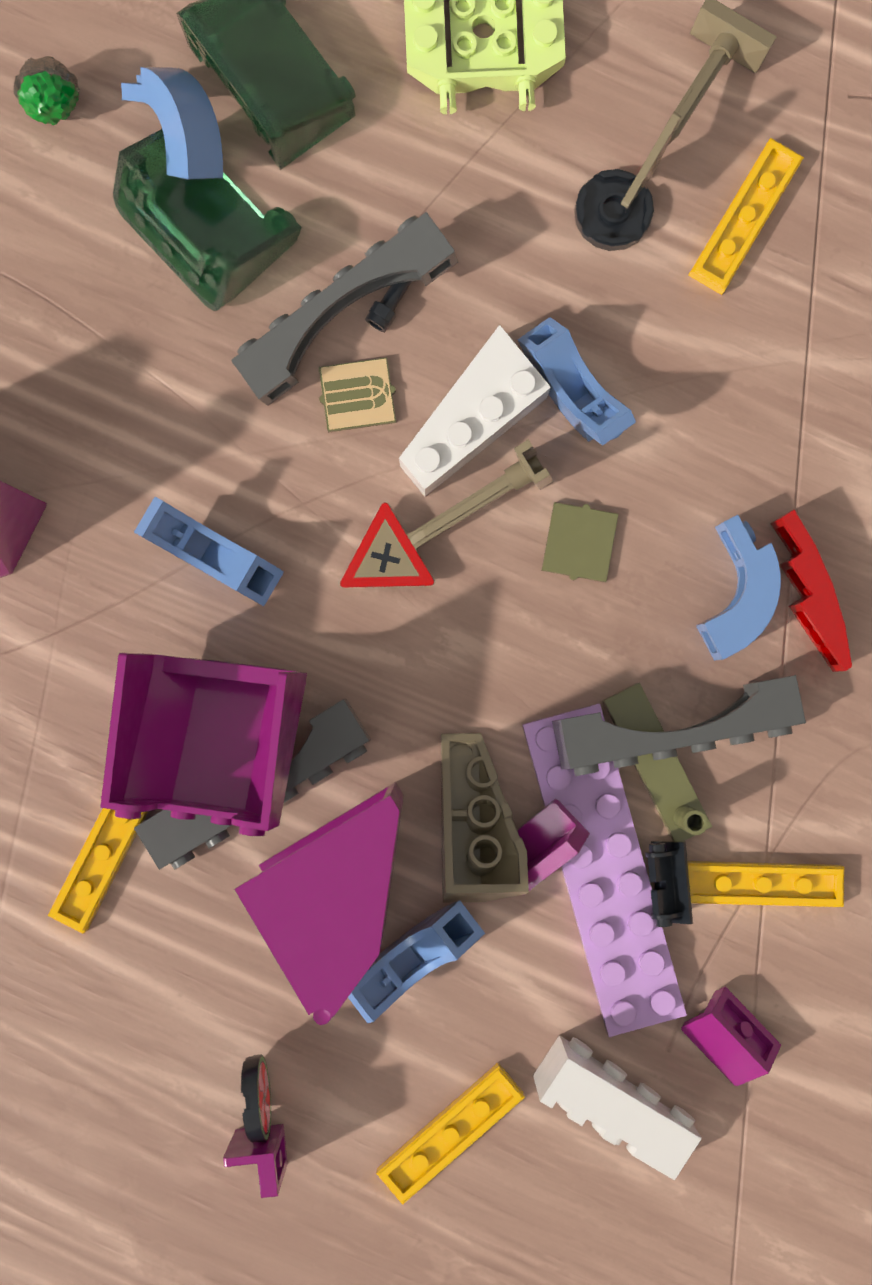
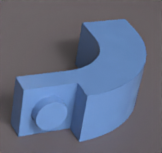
M140 67L141 75H136L137 83H121L122 100L146 103L156 113L165 139L167 175L185 179L223 178L222 144L217 119L206 92L190 73L180 68Z
M549 317L517 339L527 359L550 385L549 396L570 424L588 442L595 439L603 446L610 440L619 437L624 430L636 423L632 411L610 395L591 374L582 360L567 328Z
M154 497L134 531L139 536L262 606H265L284 571L256 554L214 532L157 497Z
M739 515L715 527L737 571L738 583L736 593L731 603L722 612L696 625L714 661L724 660L756 640L773 617L780 596L781 573L772 543L756 549L753 544L756 542L754 531L747 521H741Z
M460 900L447 905L421 921L382 951L348 998L367 1023L374 1022L400 996L428 973L443 964L458 960L485 932Z

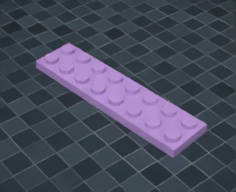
M598 703L522 724L544 807L554 799L559 800L590 833L580 852L561 866L606 1032L609 1037L684 1017L687 1014L663 928L656 927L655 919H651V913H653L652 888L618 768H614L613 761L598 764L599 772L575 776L574 769H561L552 721L601 712L602 720L605 721L601 705Z

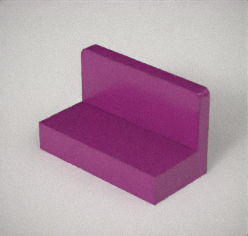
M554 799L517 829L519 837L522 838L527 850L529 891L576 856L590 835L583 825L557 799Z
M726 986L714 992L704 1013L685 1021L681 1027L684 1034L735 1086L769 1074L781 1047L777 1039Z
M284 1124L271 1125L270 1136L267 1142L252 1143L246 1136L245 1128L236 1129L223 1156L224 1167L257 1164L261 1198L278 1196L288 1165Z

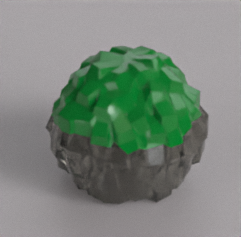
M50 56L38 59L31 57L25 61V64L19 71V75L15 76L13 85L14 95L19 100V104L22 105L26 114L37 122L56 125L60 120L68 119L79 101L80 89L75 74L71 73L60 61Z

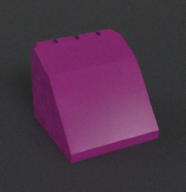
M396 782L260 863L259 867L262 872L234 889L308 1015L313 1013V1019L319 1025L327 1024L335 1016L380 953L387 918L404 798Z

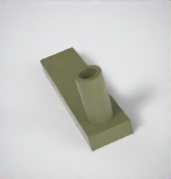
M636 683L602 700L615 726L642 732H664L640 683ZM652 753L637 756L639 764H636L635 767L672 841L683 842L695 835L702 834L705 830L712 827L677 756L661 760H653Z

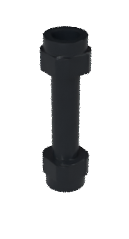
M412 281L391 285L381 302L375 301L365 318L366 322L378 331L385 333L396 317L394 312L396 306Z

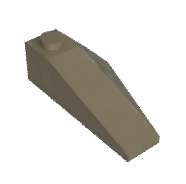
M481 733L441 734L443 903L457 902L459 900L461 902H486L529 893L527 850L522 838L519 837L512 818L513 814L500 788L496 770Z

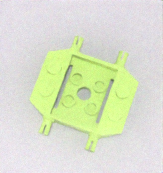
M404 0L407 73L436 94H440V112L442 114H447V99H449L450 114L457 111L456 93H468L483 87L502 91H519V109L526 111L527 96L528 111H531L536 107L534 90L565 64L563 0H522L525 64H519L516 0H449L452 67H447L444 0ZM479 24H487L492 27L494 33L488 38H479L474 34L473 29Z

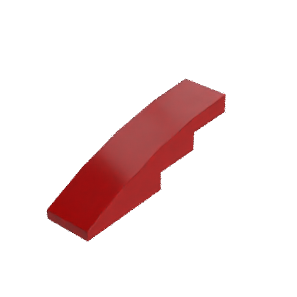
M792 510L770 523L792 555V557L781 563L780 567L801 596L800 599L788 607L833 672L847 671L852 667L846 626L833 583L815 543L796 511Z

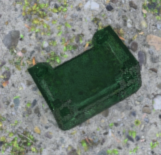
M198 0L189 3L176 13L189 48L200 62L203 61L208 68L211 67L252 121L259 137L262 136L263 140L268 145L270 144L271 149L268 151V154L280 170L356 116L352 101L356 94L350 82L343 75L338 78L284 6L286 5V0Z
M162 129L119 151L113 188V200L117 210L124 220L200 301L213 311H218L232 302L294 245L299 237L302 227L290 212L280 207H274L264 215L224 172L223 178L185 179L167 175L165 139Z

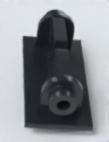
M651 841L649 852H645L646 857H648L650 882L655 883V889L651 890L653 911L651 919H655L656 927H670L672 923L693 924L686 842Z

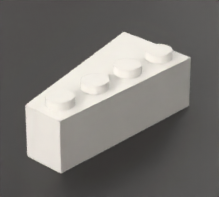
M500 325L399 457L400 467L425 497L547 399L551 389L550 385Z
M559 1035L533 1075L540 1102L550 1108H553L557 1102L567 1112V1117L583 1126L586 1120L591 1121L592 1127L603 1139L613 1145H620L622 1140L628 1143L626 1149L632 1156L675 1180L702 1139L693 1125L695 1119L676 1105L671 1110L659 1102L661 1096L646 1084L640 1083L637 1087L626 1080V1072L613 1062L606 1060L602 1064L591 1056L593 1051L580 1040L573 1037L569 1042Z

